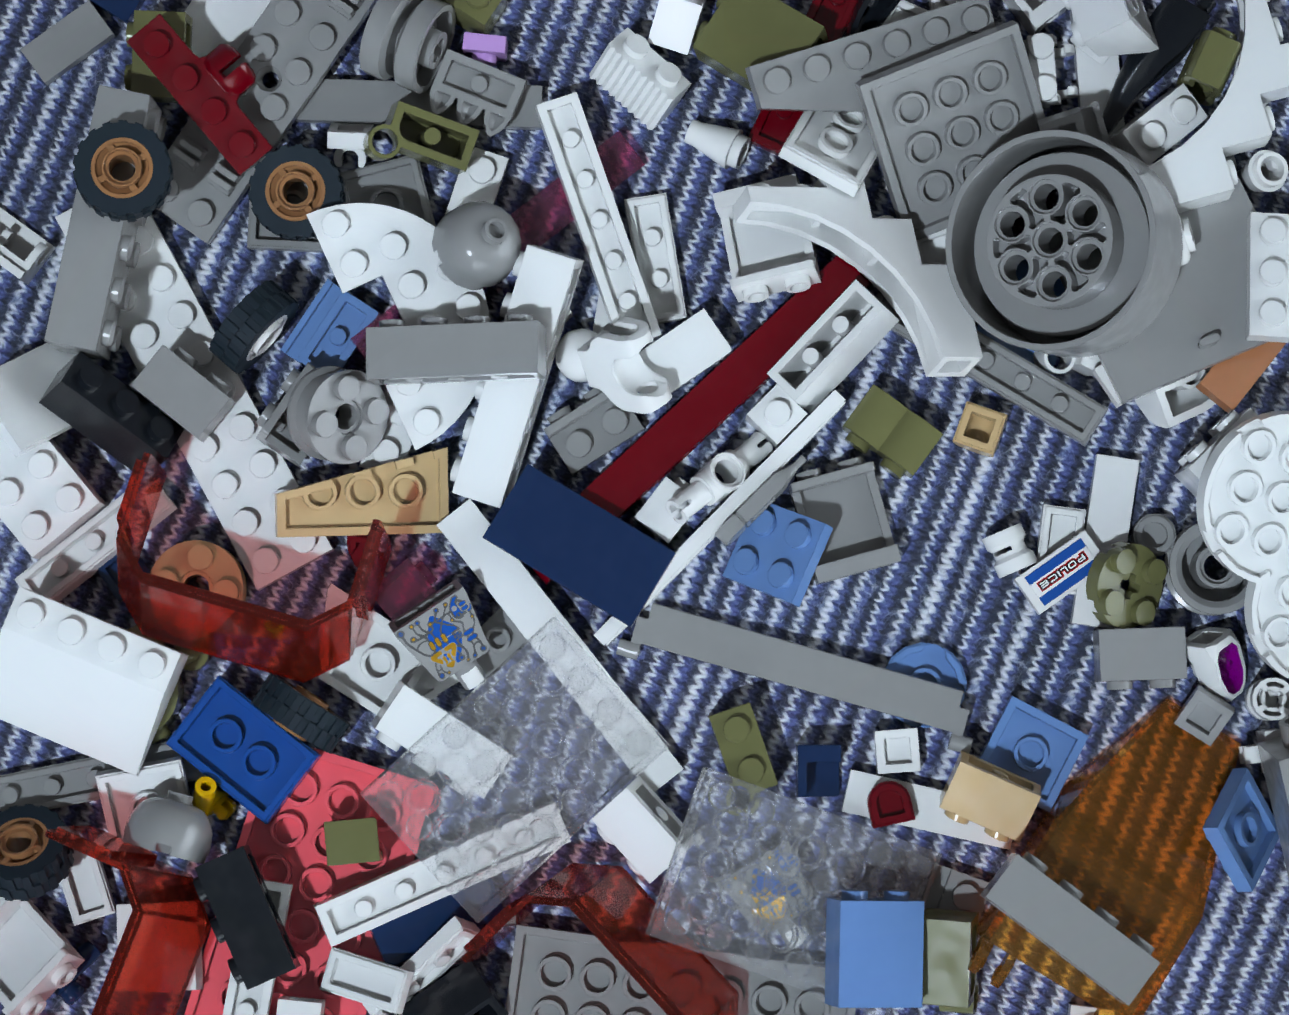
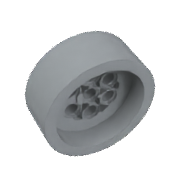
M1045 130L1025 134L1008 141L988 154L973 169L961 186L951 208L946 229L945 250L947 268L956 295L965 310L983 329L996 338L1017 347L1059 357L1078 358L1112 351L1137 337L1156 319L1175 287L1181 266L1183 244L1181 224L1175 203L1161 179L1144 162L1120 148L1086 134L1068 130ZM1057 189L1059 200L1056 206L1048 210L1046 198L1052 190ZM1096 205L1098 211L1097 218L1093 224L1086 226L1084 222L1085 211L1090 206ZM1023 216L1025 221L1024 230L1015 237L1012 232L1013 223L1017 218ZM1061 232L1063 244L1057 252L1052 253L1050 241L1056 233ZM1099 248L1102 255L1101 262L1098 267L1091 270L1088 266L1089 255L1093 250ZM1026 259L1029 264L1028 273L1023 279L1018 280L1016 276L1017 266ZM1064 275L1067 280V288L1061 296L1057 297L1054 293V284L1060 276Z

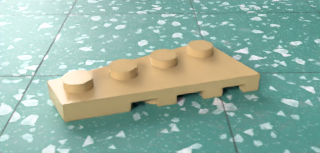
M448 447L438 448L275 493L276 537L442 533L436 525L449 515Z

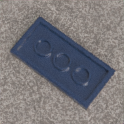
M529 464L526 465L483 536V539L630 628L635 623L676 555L674 551Z

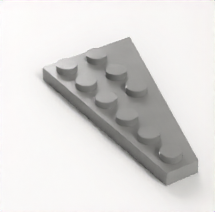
M963 0L745 68L757 110L863 112L855 82L994 28L996 24L988 0Z

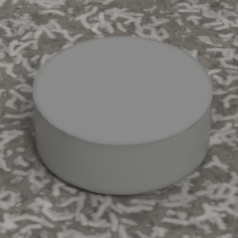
M1148 514L1138 519L1131 531L1132 543L1146 546L1157 557L1171 550L1176 540V530L1173 523L1167 517L1161 514Z

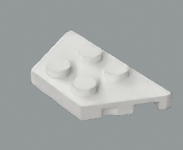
M330 583L326 593L317 676L319 679L376 715L399 680L429 700L434 699L438 694L459 682L455 674L442 682H438L396 638L388 625L391 622L390 620Z

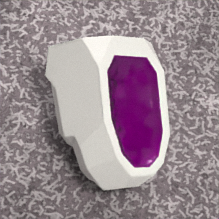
M1208 627L1189 635L1186 638V657L1199 684L1204 685L1205 689L1222 700L1231 702L1243 692L1246 683V666L1241 645L1232 629Z

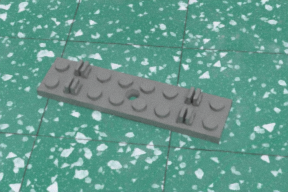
M271 0L237 49L241 57L225 70L223 74L225 76L229 75L243 62L248 63L253 69L256 76L255 83L240 95L238 104L274 147L272 149L273 152L378 0ZM267 73H276L279 78L278 84L274 88H267L263 84V78ZM190 118L168 150L173 169V180H171L170 184L172 189L169 196L166 195L163 200L164 204L158 210L210 245L249 189L250 176H253L256 170L254 167L266 156H263L245 173L239 175Z

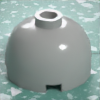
M470 201L448 212L435 227L432 240L433 252L436 250L438 252V257L442 262L439 267L443 274L456 285L470 290H481L483 287H491L505 279L512 271L522 246L519 228L512 216L503 208L485 201Z
M168 790L166 798L150 797L141 801L134 808L126 823L122 841L148 850L169 854V856L204 864L210 852L213 833L211 822L205 812L191 805L193 796Z

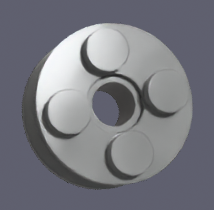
M321 366L304 375L294 387L287 406L288 430L295 445L306 455L320 460H328L336 464H353L368 457L381 442L387 426L389 406L380 385H375L366 380V373L338 366ZM339 408V416H338V419H337V417L335 416V413H336L337 409Z
M1198 523L1181 531L1176 536L1173 547L1164 557V563L1167 568L1165 583L1173 598L1187 610L1206 616L1226 614L1244 607L1248 580L1229 571L1225 567L1222 576L1218 580L1208 577L1204 571V562L1209 556L1213 555L1202 538Z

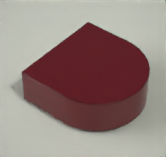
M883 781L876 784L870 790L867 797V808L872 829L915 820L911 798L904 786L894 781Z

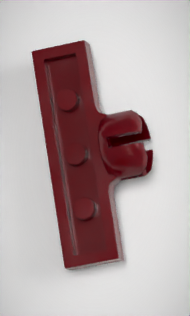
M158 14L126 41L239 175L245 173L274 148L238 104L240 95L255 83L256 76L253 69L248 63L243 62L229 75L225 76L223 74L225 70L241 57L234 47L229 44H219L208 55L198 57L161 14Z

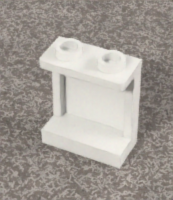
M796 173L758 182L776 187H790L800 184ZM754 184L713 193L715 209L721 219L732 277L729 280L730 286L738 302L757 303L766 300L771 294L784 291L799 293L808 290L813 284L821 283L814 242L799 235L768 226L735 223L732 207L746 187Z
M0 897V1003L4 1006L2 1012L5 1015H39L46 1007V1000L58 988L66 986L74 979L77 974V968L85 959L30 899L29 901H7L5 898Z

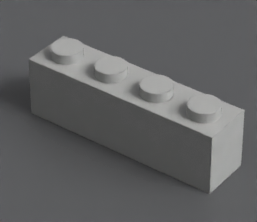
M510 314L507 315V321L490 322L489 316L464 317V323L448 324L447 318L430 317L421 319L422 325L405 326L404 320L385 319L379 321V327H366V380L375 385L547 379L546 327L538 320H533V315Z
M1026 852L1023 857L1019 854L1011 853L980 896L1119 1002L1129 1006L1160 965V962L1151 956L1155 948L1135 933L1128 938L1118 931L1115 927L1119 921L1100 906H1097L1092 911L1080 902L1084 895L1081 891L1064 879L1059 884L1055 883L1044 874L1048 867L1029 852Z

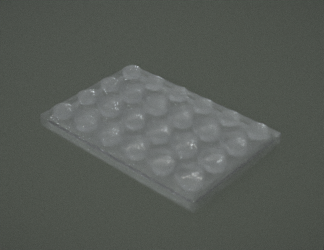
M553 617L359 794L468 914L479 923L666 751L670 744L557 617Z
M703 767L645 934L825 997L827 898H841L842 890L846 889L868 890V898H883V890L910 891L909 898L924 901L925 908L942 854L711 768ZM856 1008L873 1015H889L891 1008Z

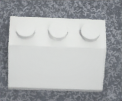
M1062 0L1067 10H1072L1075 22L1071 23V29L1076 41L1081 47L1085 45L1089 47L1098 57L1150 53L1159 49L1142 0Z

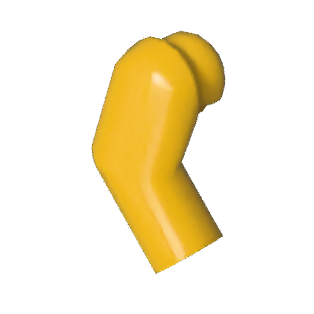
M204 776L196 781L192 801L193 806L204 811L207 816L215 814L219 820H227L236 810V802L228 797L229 794L223 789H217L214 779Z

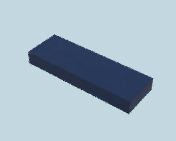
M489 877L371 929L370 932L383 962L396 965L411 958L454 916L473 922L479 927L506 913L492 879Z

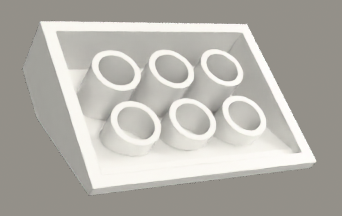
M19 587L0 632V720L138 776L189 655L30 589Z

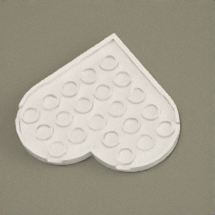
M1282 410L1262 413L1242 422L1217 444L1200 476L1196 495V514L1200 533L1211 554L1229 571L1248 580L1244 600V616L1247 632L1254 649L1270 668L1289 679V411Z

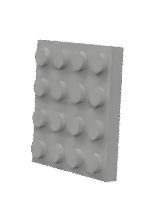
M1013 20L855 82L897 219H912L916 240L947 228L950 211L961 186L973 169L988 154L1012 139L1040 131L1037 120L1045 118L1019 24Z

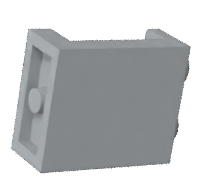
M862 456L838 462V471L822 475L820 468L796 474L797 482L789 485L796 513L826 523L833 528L813 574L816 585L902 561L898 545L894 544L874 472L876 470L874 462L863 463Z

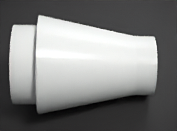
M694 119L687 129L684 142L698 149L724 169L729 167L739 169L749 151L751 138L744 136L743 130L703 123Z
M1261 150L1255 153L1242 169L1237 171V175L1246 193L1273 192L1284 185L1288 175V165L1284 157L1279 153L1271 150Z

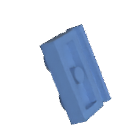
M327 279L280 350L304 367L309 362L315 366V369L321 366L346 368L366 338V327H373L380 317V313L349 292L343 294L339 286Z

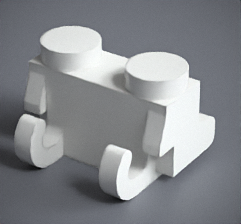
M1037 33L1035 35H1028L1027 39L1023 40L1026 51H1028V59L1043 109L1050 108L1051 105H1061V100L1078 97L1077 86H1068L1065 90H1057L1055 58L1075 55V45L1065 44L1063 48H1054V46H1057V37L1053 34Z

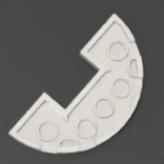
M374 203L338 204L306 214L343 294L382 276L402 320L405 321V326L422 325L421 319L430 317L447 318L448 324L464 323V317L489 316L483 288L481 290H470L458 286L443 274L439 267L442 262L438 257L437 250L433 252L432 247L435 226L424 219L401 209ZM479 381L385 386L414 449L417 450L435 440L458 420L475 396Z

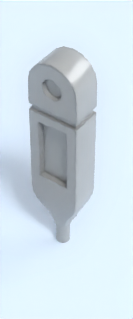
M801 455L793 464L773 474L717 530L715 536L726 546L734 542L745 531V528H748L786 490L797 470L807 461L806 458Z

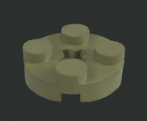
M1125 541L1112 544L1115 547L1111 548L1107 553L1100 552L1092 562L1086 581L1087 599L1094 602L1097 612H1093V614L1105 625L1121 629L1134 628L1138 625L1147 626L1154 620L1155 609L1161 598L1163 581L1167 574L1164 561L1157 559L1154 553L1146 546ZM1122 580H1129L1126 592L1121 588Z

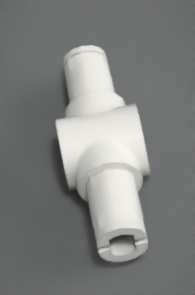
M754 432L750 438L736 449H729L714 456L691 478L688 487L666 502L668 513L671 514L676 509L681 508L682 510L673 519L679 524H684L705 505L711 506L724 500L741 486L754 466L772 454L773 447L770 441L759 448L757 445L766 437L761 432ZM715 472L722 476L724 483L717 478Z

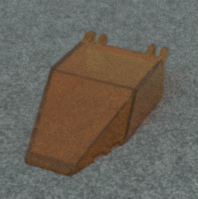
M1166 698L1124 733L1125 735L1064 784L1050 813L1046 812L1020 855L1023 857L1026 852H1029L1048 867L1044 874L1055 883L1059 884L1062 879L1066 880L1084 894L1080 902L1092 911L1097 906H1100L1119 921L1115 927L1118 931L1128 938L1135 933L1155 948L1151 956L1157 959L1160 965L1129 1006L1119 1002L992 904H990L978 924V935L981 937L971 957L968 970L974 974L981 970L987 961L993 945H996L1007 952L1000 965L997 966L992 974L990 984L996 988L1001 986L1014 966L1016 959L1097 1008L1094 1015H1144L1203 917L1216 852L1211 843L1206 839L1202 828L1232 769L1236 768L1241 743L1221 732L1211 747L1174 724V718L1182 707Z

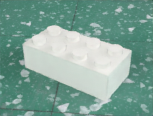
M0 436V519L32 558L41 559L108 505L53 438L15 457Z

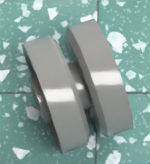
M378 0L367 20L361 39L359 53L360 68L366 74L381 80H388L394 77L399 87L417 94L426 92L434 82L446 50L451 48L456 25L455 9L451 4L440 0H423L422 2L421 0Z

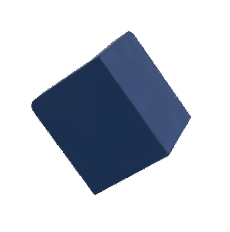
M796 745V797H835L839 795L841 745Z

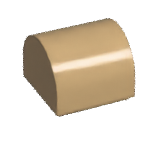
M967 401L952 441L957 446L966 450L994 457L1008 415Z

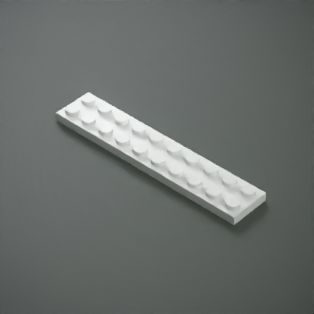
M72 208L55 217L65 237L67 236ZM150 215L147 217L145 225H138L135 242L140 243V253L136 267H129L126 284L131 285V295L127 309H120L117 326L122 327L121 340L139 373L162 345L172 352L179 346L198 361L193 369L203 377L207 378L212 372L232 388L227 396L236 403L204 443L186 429L182 432L177 443L256 589L260 591L330 553L334 548L327 536L276 537L275 493L300 486L285 458L256 439L262 429L256 423L261 414L239 374L233 372L209 350L211 340H213L216 332L153 216Z

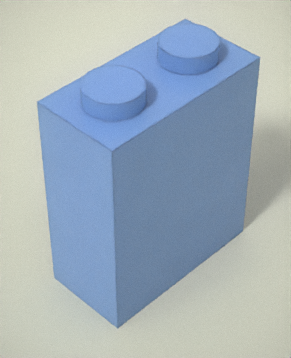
M846 889L842 890L841 898H827L825 1004L837 1008H922L924 901L909 898L910 891L883 890V898H868V890Z

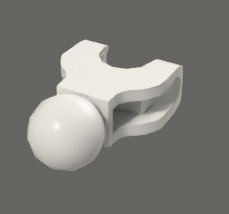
M622 317L612 325L610 331L602 330L597 334L590 329H575L567 332L559 341L555 359L562 375L574 382H588L589 387L601 390L621 410L648 414L656 411L672 398L666 377L653 372L644 363L639 354L645 345L654 342L647 322L630 317Z

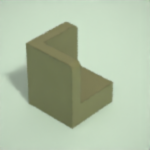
M376 818L324 822L327 866L383 860V854L379 848Z

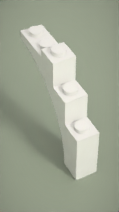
M1236 0L1239 13V42L1242 48L1235 63L1231 83L1223 100L1209 120L1182 146L1155 163L1147 165L1166 186L1178 213L1229 200L1235 189L1234 185L1238 184V176L1233 161L1231 159L1226 160L1225 157L1265 147L1272 136V131L1275 130L1272 110L1270 106H1263V104L1289 97V43L1280 45V42L1283 41V31L1278 17L1271 16L1267 4L1271 0Z
M818 179L813 187L807 184L776 187L766 183H758L747 186L733 205L732 211L735 223L768 226L799 235L830 250L855 267L883 294L902 319L917 348L926 377H965L983 357L974 319L965 310L957 297L951 283L947 265L940 261L922 264L912 219H894L890 215L872 217L864 181L855 197L846 194L821 179Z

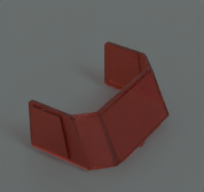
M145 452L142 460L136 459L117 514L119 529L116 547L119 594L143 636L302 683L350 660L354 653L364 619H370L392 551L389 536L381 520L374 519L347 601L307 620L143 572L138 560L166 479V472L150 453Z
M91 825L58 826L57 829H47L45 833L47 838L119 869L132 907L131 915L92 1015H176L211 927L204 905L195 890L192 875L156 860L158 855L153 852L123 842V839Z
M571 863L538 888L509 903L463 947L467 953L461 959L466 964L490 953L516 928L517 924H520L539 905L569 907L667 1015H738L737 990L622 866Z

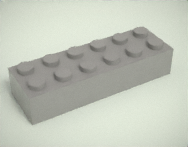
M99 85L89 132L94 128L96 130L102 127V124L109 121L110 123L119 122L118 120H127L128 123L135 124L137 122L143 124L144 128L149 131L150 129L158 135L160 141H163L167 119L162 117V111L151 95ZM128 162L119 163L114 167L112 177L118 181L128 180L133 176L135 166ZM78 189L75 194L44 341L61 352L77 355L81 351L88 357L109 361L111 351L117 352L121 342L122 327L117 326L120 309L126 310L130 300L131 285L126 284L129 267L135 268L139 258L140 243L135 242L138 225L144 226L147 218L141 217L136 219L137 221L129 223L127 220L115 222L111 221L109 217L104 216L103 218L96 214L93 208L88 207Z

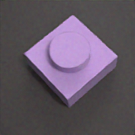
M464 32L463 54L492 67L496 66L497 61L506 62L508 52L507 36Z

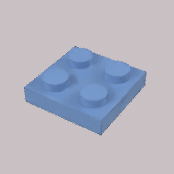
M771 504L739 536L722 576L743 586L800 607L833 528L826 523Z
M1010 696L979 758L1041 785V798L1037 807L1050 813L1089 735L1014 696Z
M1235 768L1232 769L1202 829L1237 892H1253L1279 839L1274 815L1249 769Z

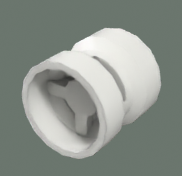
M1021 523L982 539L987 552L992 553L996 560L994 568L999 579L1038 562L1034 551L1027 548L1024 542L1026 533ZM1011 546L1012 550L1007 551L1006 548Z
M1264 678L1252 682L1244 696L1248 712L1254 718L1262 721L1281 720L1288 716L1289 684L1279 678Z

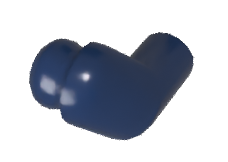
M86 940L76 949L85 959L77 968L76 976L69 984L55 991L56 997L61 996L68 1005H73L84 994L83 986L78 984L76 980L101 956L99 950L89 940Z

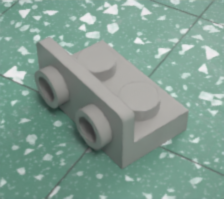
M593 388L583 396L587 402L572 411L568 405L547 418L550 425L544 429L545 434L572 476L644 431V427L634 412L621 410L610 401L605 393L597 388Z

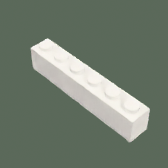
M527 245L525 252L520 251L512 274L517 276L513 292H507L503 299L500 317L505 318V322L507 321V315L531 314L533 315V320H538L546 327L547 379L478 382L475 391V399L480 400L475 416L470 415L467 419L462 439L467 441L463 457L458 456L455 459L450 473V481L455 482L452 493L501 508L514 487L584 260L537 245Z

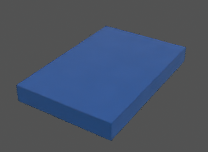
M219 675L166 744L205 776L214 779L221 789L262 822L269 824L322 755L306 742L273 722V718L251 702V698L226 678Z

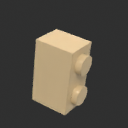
M961 751L940 795L939 807L945 810L944 814L958 823L968 824L971 821L985 827V833L999 841L1008 842L1010 838L1020 843L1040 801L1041 785Z

